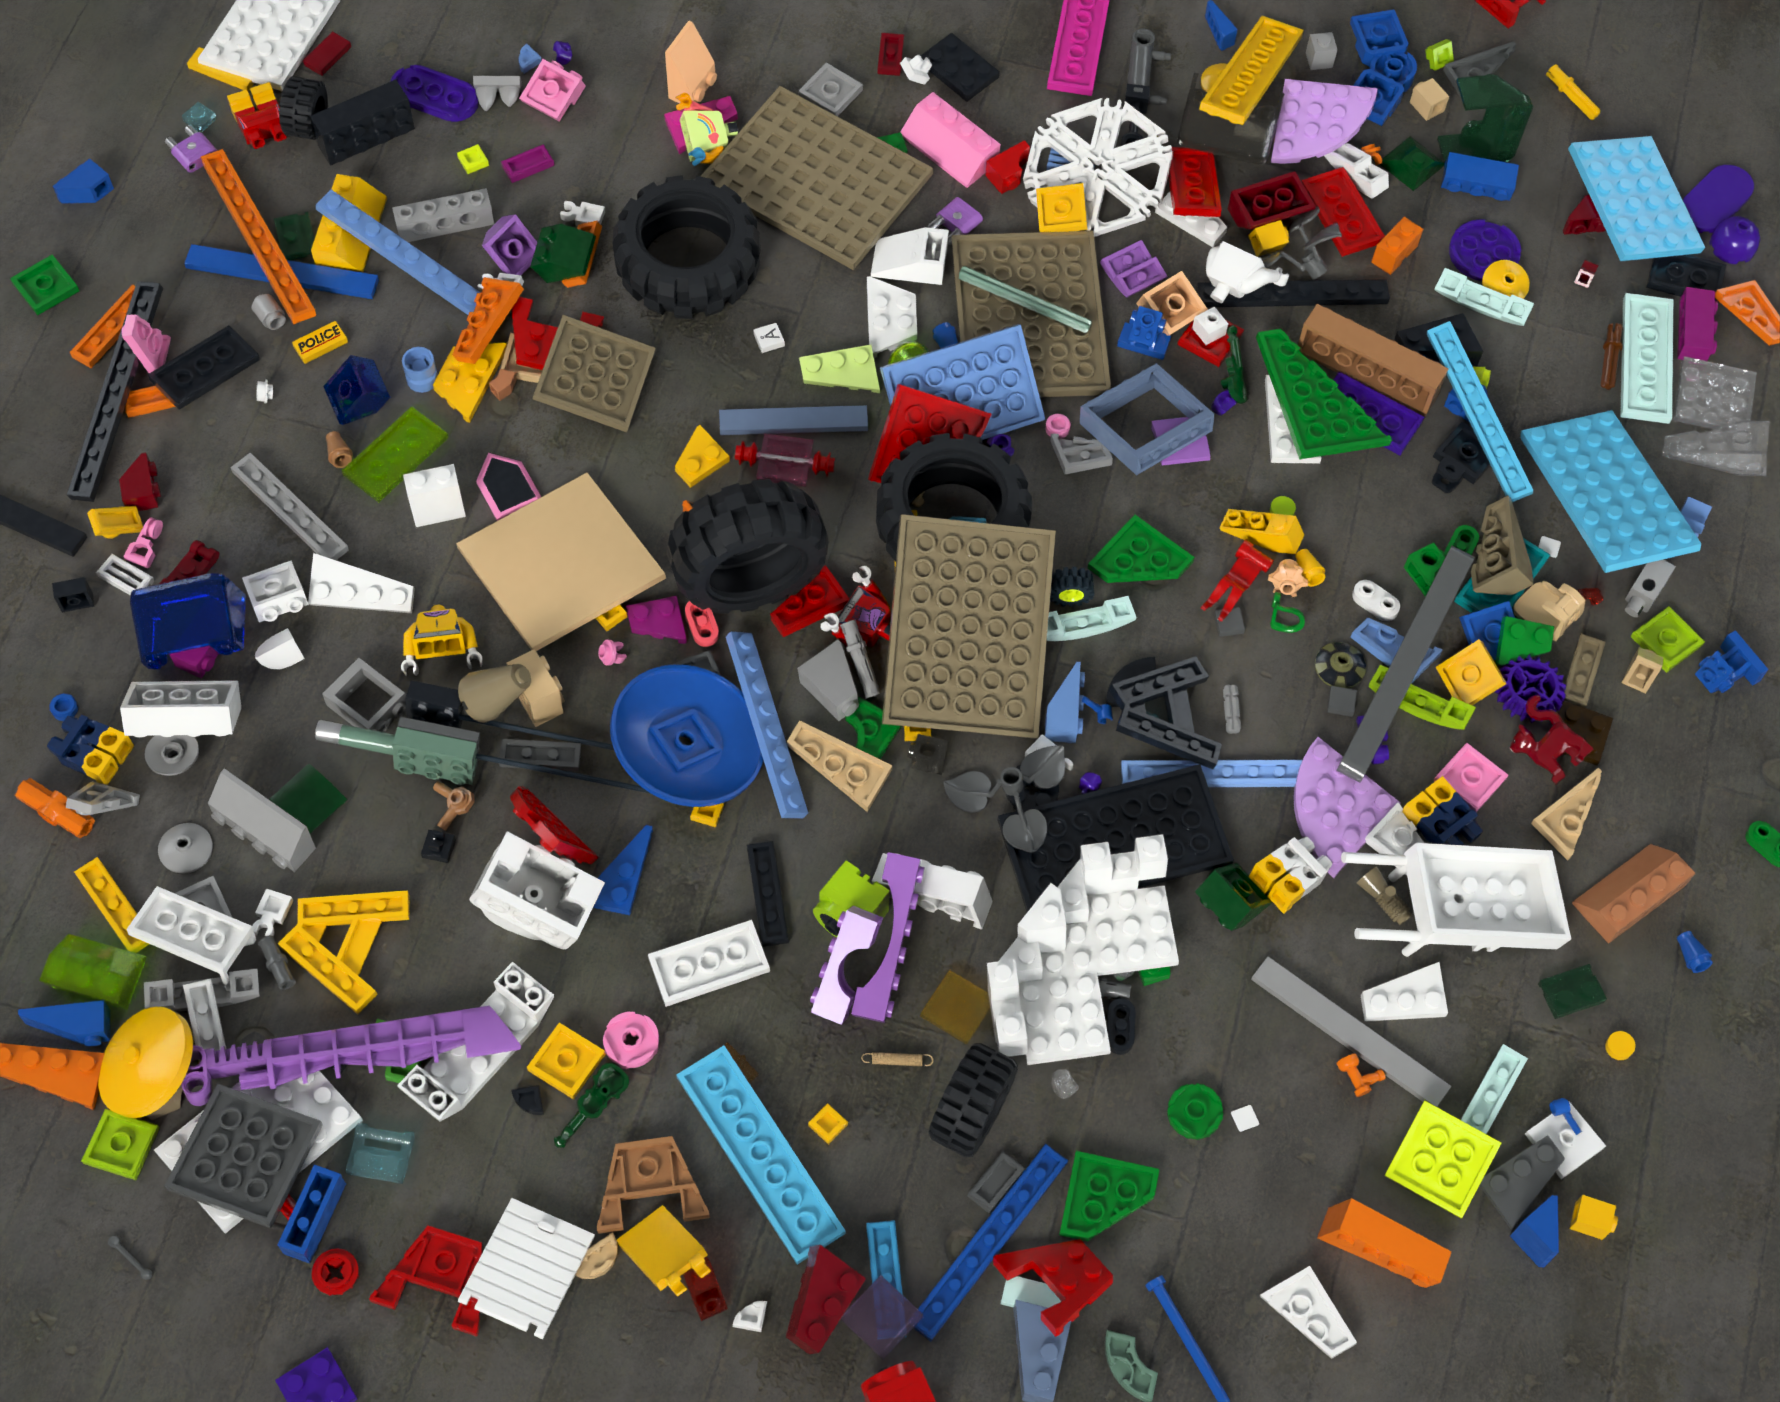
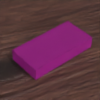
M543 144L501 161V164L511 183H514L553 167L554 160Z

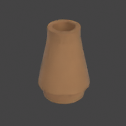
M333 431L328 433L326 441L329 462L336 468L348 466L352 462V450L342 439L339 432Z

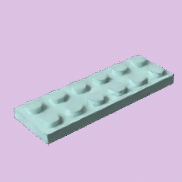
M1625 293L1623 297L1622 320L1623 348L1620 417L1669 424L1672 420L1673 299Z

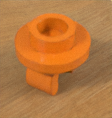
M1370 144L1361 148V151L1369 154L1374 159L1376 166L1382 163V157L1376 153L1381 151L1380 147Z

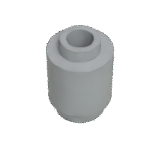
M262 294L254 299L251 308L265 327L277 330L284 325L286 321L285 312L272 295Z

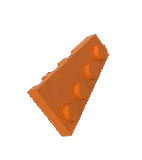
M483 278L481 283L483 286L482 292L477 293L474 300L476 303L474 312H469L467 329L462 330L452 354L457 361L476 364L523 292L524 288L520 283Z
M0 1043V1077L32 1086L39 1091L60 1096L64 1100L76 1102L95 1110L99 1093V1074L105 1053Z

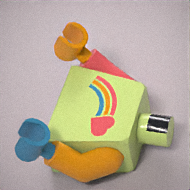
M682 93L675 97L681 102L676 105L677 110H686L683 111L680 117V124L690 162L693 161L692 164L694 166L699 163L712 164L726 148L728 137L738 134L736 122L724 123L721 112L694 102L687 93Z

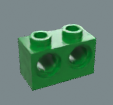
M1435 543L1409 554L1404 565L1405 570L1424 596L1429 591L1446 557L1445 553L1438 549Z

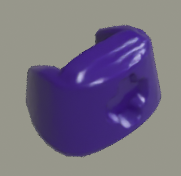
M556 41L553 46V51L557 54L556 62L566 65L573 56L571 46L568 42Z
M1226 390L1216 396L1211 404V409L1214 413L1221 416L1237 402L1231 397L1229 391Z
M1085 773L1080 779L1079 788L1082 791L1081 794L1097 791L1102 784V779L1098 774Z

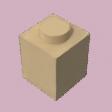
M1431 78L1425 82L1418 83L1413 88L1410 103L1427 121L1445 111L1449 96Z

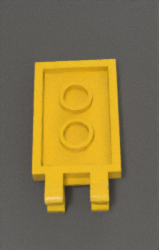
M663 1205L616 1240L622 1250L660 1291L668 1286L677 1297L687 1290L680 1281L682 1280L680 1276L690 1268L700 1278H703L711 1271L704 1263V1258L708 1255L704 1247Z

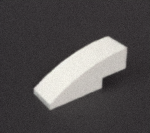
M1345 143L1340 148L1324 155L1335 169L1344 167L1355 187L1371 199L1389 188L1388 172L1372 164L1369 154L1351 144Z

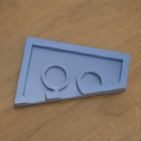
M1367 618L1352 632L1350 638L1390 667L1404 636L1399 635L1394 628ZM1435 646L1433 649H1428L1412 683L1441 655L1442 649Z

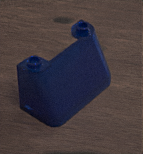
M217 573L133 590L130 595V607L141 663L148 669H160L167 664L168 656L166 654L211 646L222 655H230L233 652L244 650L246 595L229 578Z

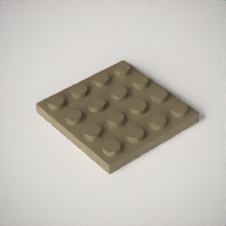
M562 315L535 389L533 400L627 432L656 348Z

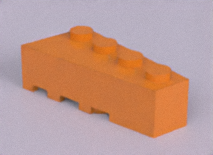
M1352 1198L1328 1208L1317 1239L1384 1267L1391 1272L1409 1278L1414 1284L1424 1288L1441 1283L1452 1252Z

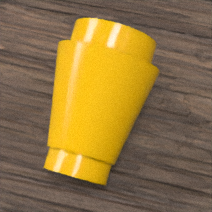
M1302 549L1295 554L1298 565L1303 568L1301 574L1308 580V586L1314 587L1321 584L1326 577L1324 567L1308 549Z

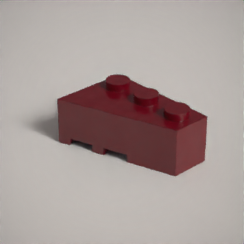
M820 1244L810 1246L807 1255L809 1258L800 1281L802 1284L786 1333V1338L808 1354L821 1351L866 1280L864 1276Z

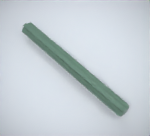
M963 266L959 272V279L1081 332L1087 333L1091 327L1092 321L1088 318L967 266Z

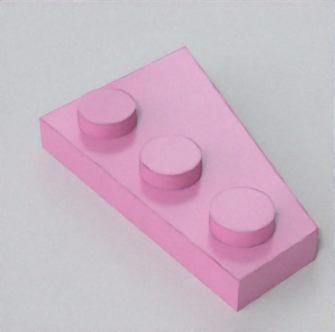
M127 315L125 325L122 327V337L141 361L143 367L148 373H151L165 364L171 337L162 335L161 330L157 328H151L150 323L138 315Z

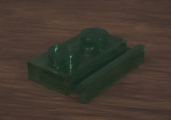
M308 211L304 215L298 216V214L274 218L280 249L286 260L305 258L308 254H312L311 248L315 238Z
M1590 964L1542 979L1538 983L1544 992L1543 996L1555 1019L1602 1004L1607 1000L1596 976L1593 975L1590 969Z

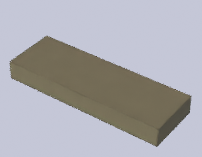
M1582 633L1580 634L1565 681L1566 690L1564 693L1566 697L1564 701L1583 708L1587 706L1605 641Z

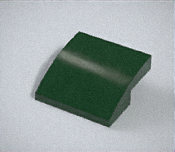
M308 764L269 800L307 826L311 834L348 799L319 771Z

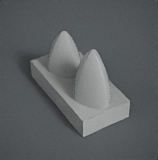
M473 76V86L476 90L478 102L485 111H488L493 105L497 92L500 93L502 101L508 107H511L516 102L519 93L522 92L520 76Z

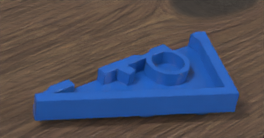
M646 825L598 877L599 880L605 883L593 908L625 915L631 914L653 833L652 826Z

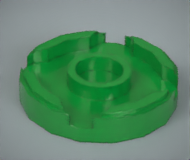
M1204 1084L1182 1085L1174 1091L1168 1102L1167 1116L1170 1125L1178 1134L1189 1139L1199 1140L1209 1137L1217 1131L1223 1119L1220 1097L1213 1089Z

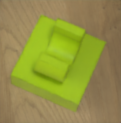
M1445 39L1425 49L1430 69L1436 71L1443 68L1445 64L1454 62L1452 41Z

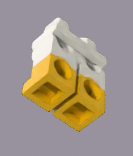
M1295 837L1292 838L1287 844L1256 863L1249 875V878L1264 894L1270 891L1267 897L1283 914L1290 910L1293 904L1319 886L1332 866V862L1327 856L1322 855L1315 859L1310 854L1315 846L1308 837L1297 840Z

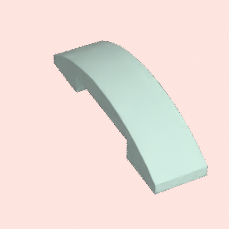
M1447 268L1444 269L1435 287V291L1469 309L1520 326H1524L1534 306V303L1515 295L1509 297L1469 281L1467 276Z
M1129 596L1106 600L1103 606L1061 615H1058L1057 611L1049 612L1047 641L1085 638L1111 631L1136 620L1137 617Z

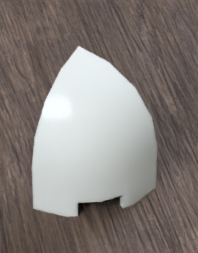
M288 628L267 639L258 647L255 653L256 660L261 665L270 669H283L305 659Z

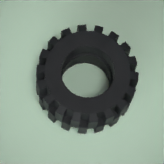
M297 76L289 78L282 91L279 106L280 125L285 135L311 140L316 139L310 116L328 109V96L324 82Z

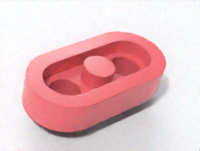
M689 601L685 606V616L694 641L702 647L714 645L719 638V629L710 608L702 610ZM697 612L702 613L701 616H695L694 614ZM703 634H710L709 637H702Z

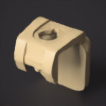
M1543 581L1532 585L1516 601L1513 611L1518 619L1555 626L1553 640L1557 641L1564 631L1583 614L1585 599L1577 590L1565 583L1557 589L1552 584Z

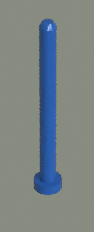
M1163 1275L1151 1280L1145 1285L1149 1292L1154 1291L1218 1402H1230L1224 1388L1163 1286L1166 1283Z

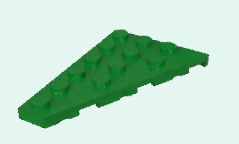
M1282 329L1257 333L1256 340L1299 460L1390 445L1392 441L1391 436H1386L1376 426L1377 422L1372 417L1366 415L1364 410L1351 397L1347 398L1337 388L1338 384L1330 379L1323 369L1313 360L1309 361L1300 352L1301 348L1292 342Z

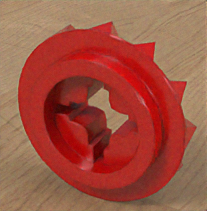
M328 1250L322 1253L313 1264L311 1273L313 1283L319 1291L329 1296L343 1295L344 1292L353 1288L356 1279L359 1278V1265L355 1257L346 1250ZM329 1265L335 1269H338L340 1266L343 1267L340 1272L344 1279L341 1280L337 1277L329 1279L331 1273L327 1266Z

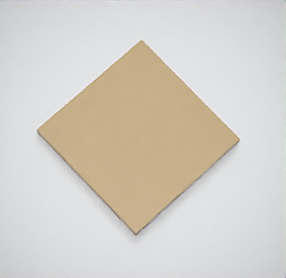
M588 473L579 476L456 543L461 554L529 648L536 651L666 579L665 572Z

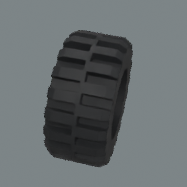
M974 1043L959 1063L938 1104L928 1133L931 1139L963 1157H973L988 1135L1011 1089L1018 1070L1016 1061L983 1043Z

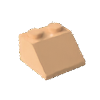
M1182 271L1143 294L1136 303L1138 307L1142 306L1163 313V318L1167 319L1163 333L1168 336L1194 321L1195 316L1208 310Z

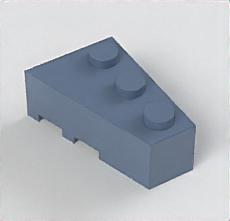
M1015 1300L1013 1311L1022 1401L1053 1402L1071 1321L1064 1326V1331L1055 1337L1041 1321V1311L1047 1309V1307Z

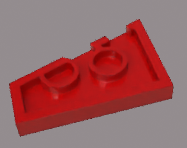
M825 565L821 569L820 574L796 595H791L770 614L771 621L782 637H786L823 619L829 613H836L842 610L850 598Z

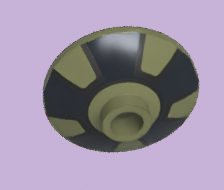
M1334 642L1320 649L1315 658V670L1318 677L1325 684L1348 689L1359 684L1364 678L1366 661L1362 653L1354 646L1347 643ZM1338 660H1344L1346 663L1342 664Z

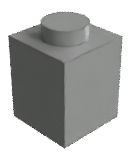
M1333 33L1310 34L1306 49L1310 70L1333 68L1337 53Z

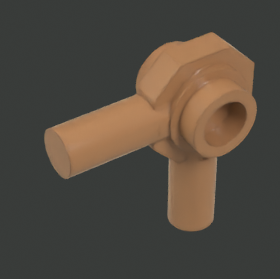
M437 781L433 786V790L447 798L448 810L437 824L438 827L446 831L457 814L461 815L470 810L474 804V794L462 786L451 789L440 781Z

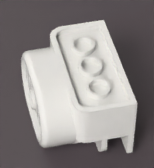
M507 831L487 863L469 899L470 902L480 908L491 922L508 931L529 939L542 940L556 948L568 949L578 939L605 882L576 868L572 861L566 858L559 859L550 854L551 852L543 846H534Z

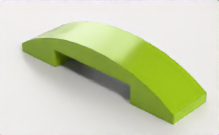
M1382 665L1379 666L1369 683V687L1375 693L1389 669ZM1410 684L1399 706L1400 709L1423 720L1465 730L1476 707L1454 697H1451L1450 701L1412 684Z

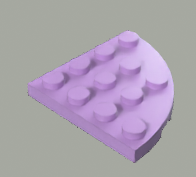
M1285 79L1271 163H1299L1302 159L1314 156L1317 158L1322 157L1343 146L1359 132L1362 124L1370 116L1375 104L1378 88Z
M1317 737L1309 747L1298 770L1294 786V811L1301 836L1308 837L1314 843L1313 857L1318 859L1322 855L1327 856L1332 862L1328 873L1335 878L1347 864L1341 861L1342 853H1357L1365 844L1366 836L1399 801L1367 775H1364L1361 783L1337 772L1336 770L1343 756Z

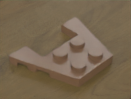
M672 1136L615 1144L608 1183L602 1201L600 1218L597 1223L598 1234L624 1230L621 1201L680 1193L684 1222L710 1218L709 1210Z

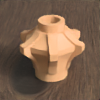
M1285 559L1279 563L1274 573L1269 574L1268 581L1273 582L1275 587L1273 593L1276 591L1296 597L1297 591L1301 587L1308 586V580L1301 574L1303 568L1296 561Z

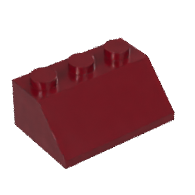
M1294 171L1231 191L1228 211L1238 227L1254 229L1314 210L1316 206Z

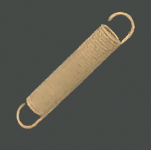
M872 1052L865 1053L861 1057L865 1063L870 1062L864 1061L863 1056L869 1054L872 1055V1064L922 1067L923 1055L932 1058L931 1064L925 1066H930L933 1063V1057L928 1054Z

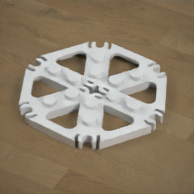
M1103 98L1052 114L1051 118H1047L1046 123L1050 128L1043 129L1039 126V134L1035 131L1023 177L1025 189L1035 188L1027 193L1030 202L1036 207L1037 188L1083 183L1087 219L1086 231H1092V228H1094V237L1145 221L1146 217L1151 216L1150 210L1147 209L1150 205L1156 209L1159 208L1158 201L1162 204L1173 157L1171 145L1161 146L1168 142V136L1163 129L1126 101L1123 109L1121 100H1118L1115 107H1110L1109 98L1105 99L1103 107H1101ZM1091 115L1097 117L1091 145L1067 128V124ZM1124 121L1133 122L1148 134L1147 138L1115 148L1120 127ZM1046 147L1053 148L1071 162L1041 173L1037 172L1041 151ZM1149 163H1157L1160 166L1156 186L1152 190H1148L1125 171ZM1093 164H1096L1097 166L1102 164L1103 170L1096 169L1094 171ZM1105 189L1130 208V213L1127 216L1106 223L1099 220L1098 217Z

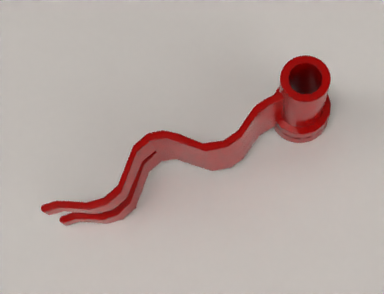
M1246 539L1235 554L1238 560L1228 574L1220 580L1208 600L1201 606V609L1204 611L1212 607L1227 589L1232 586L1233 589L1218 618L1221 622L1229 615L1241 595L1251 586L1260 571L1262 570L1267 573L1274 562L1273 559L1254 548V544Z

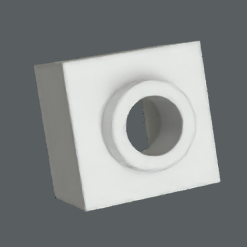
M1213 307L1194 317L1192 329L1207 345L1226 335L1228 323L1218 310Z

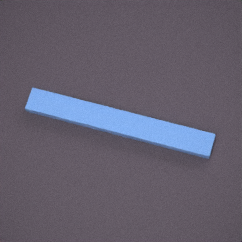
M1122 760V784L1199 764L1190 760ZM1218 760L1214 769L1201 765L1208 787H1294L1302 760Z

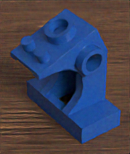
M1139 306L1138 311L1133 310L1130 322H1125L1117 347L1163 360L1171 336L1163 334L1167 319L1163 318L1162 312Z
M1735 630L1726 636L1720 646L1725 654L1721 656V653L1717 650L1712 656L1703 659L1699 663L1700 669L1695 675L1710 693L1716 691L1724 693L1734 685L1733 682L1743 676L1752 686L1761 681L1769 669Z

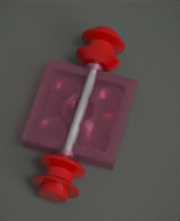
M764 433L761 450H758L755 442L750 447L745 446L744 441L741 442V445H736L735 460H739V465L743 461H748L750 467H752L756 461H759L757 480L770 479L773 483L783 480L796 486L806 487L809 468H812L815 475H818L820 471H825L827 477L829 472L834 473L835 458L831 457V452L826 457L822 456L821 452L818 451L814 458L811 457L813 451L812 439Z

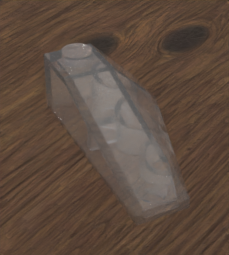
M1770 421L1735 422L1733 427L1722 429L1719 425L1712 427V431L1699 433L1694 430L1665 436L1663 457L1739 476H1766Z

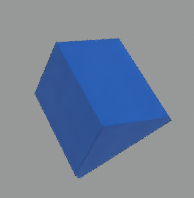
M1552 1195L1523 1220L1510 1235L1538 1267L1544 1268L1559 1253L1558 1196Z

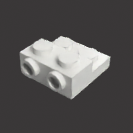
M292 561L242 578L259 622L274 621L281 614L287 612L296 613L304 606L309 605Z

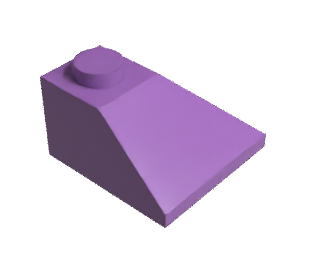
M516 214L501 217L486 232L482 246L503 273L522 275L531 265L537 241Z

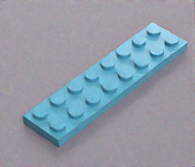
M724 1045L676 1074L682 1087L797 1265L809 1258L807 1255L810 1246L820 1244L826 1247L846 1234L842 1224Z

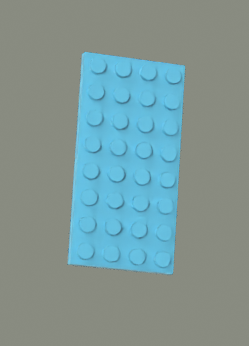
M1612 410L1521 430L1520 438L1605 573L1700 551L1701 542Z

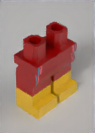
M270 82L250 88L257 111H255L247 89L227 96L231 112L245 137L247 145L251 144L254 149H258L266 144L264 139L273 137L274 141L279 142L287 138L281 129L279 105Z

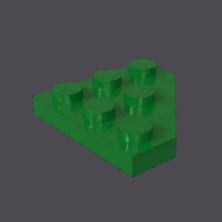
M1134 515L1088 563L1087 569L1106 583L1178 579L1191 566L1195 557L1140 517Z
M1076 1151L1059 1235L1089 1241L1152 1201L1155 1197L1160 1169Z

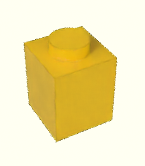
M1281 220L1257 227L1248 235L1256 257L1281 250L1289 243L1288 230L1283 226Z
M1582 1195L1575 1202L1569 1229L1603 1240L1610 1232L1613 1233L1616 1229L1618 1216L1614 1215L1616 1205Z

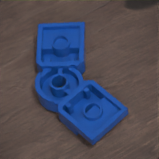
M1394 9L1352 16L1350 20L1357 39L1355 47L1362 64L1370 67L1367 70H1363L1353 86L1378 88L1374 107L1367 119L1380 126H1383L1387 118L1392 116L1401 102L1403 93L1412 86L1417 71L1415 58L1410 53L1406 55L1409 43Z

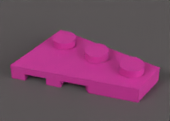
M730 96L701 104L714 111L721 112L724 123L734 122L738 119V113ZM684 109L664 114L665 122L679 154L686 151V144L680 124V117L683 111H686Z

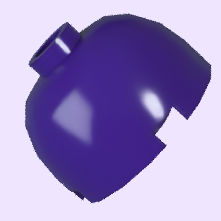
M1732 216L1722 220L1716 226L1709 243L1714 248V255L1723 262L1738 264L1739 261H1745L1746 263L1755 256L1758 250L1760 234L1755 223L1748 218Z

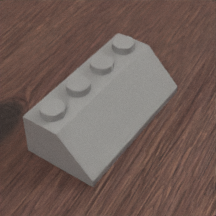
M225 768L220 772L208 802L212 811L211 817L222 826L225 823L232 828L231 831L241 840L247 838L253 842L252 846L259 853L264 855L267 852L273 857L272 860L280 868L285 869L288 867L295 872L316 849L307 826Z

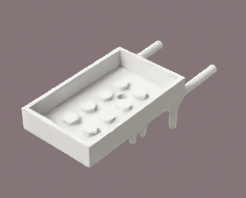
M1415 843L1403 855L1343 852L1341 855L1343 863L1396 866L1388 875L1389 880L1395 882L1407 873L1417 931L1356 928L1354 932L1356 939L1409 941L1410 943L1402 949V954L1406 957H1409L1428 944L1472 946L1473 951L1486 947L1487 952H1492L1500 947L1558 949L1571 940L1553 851Z

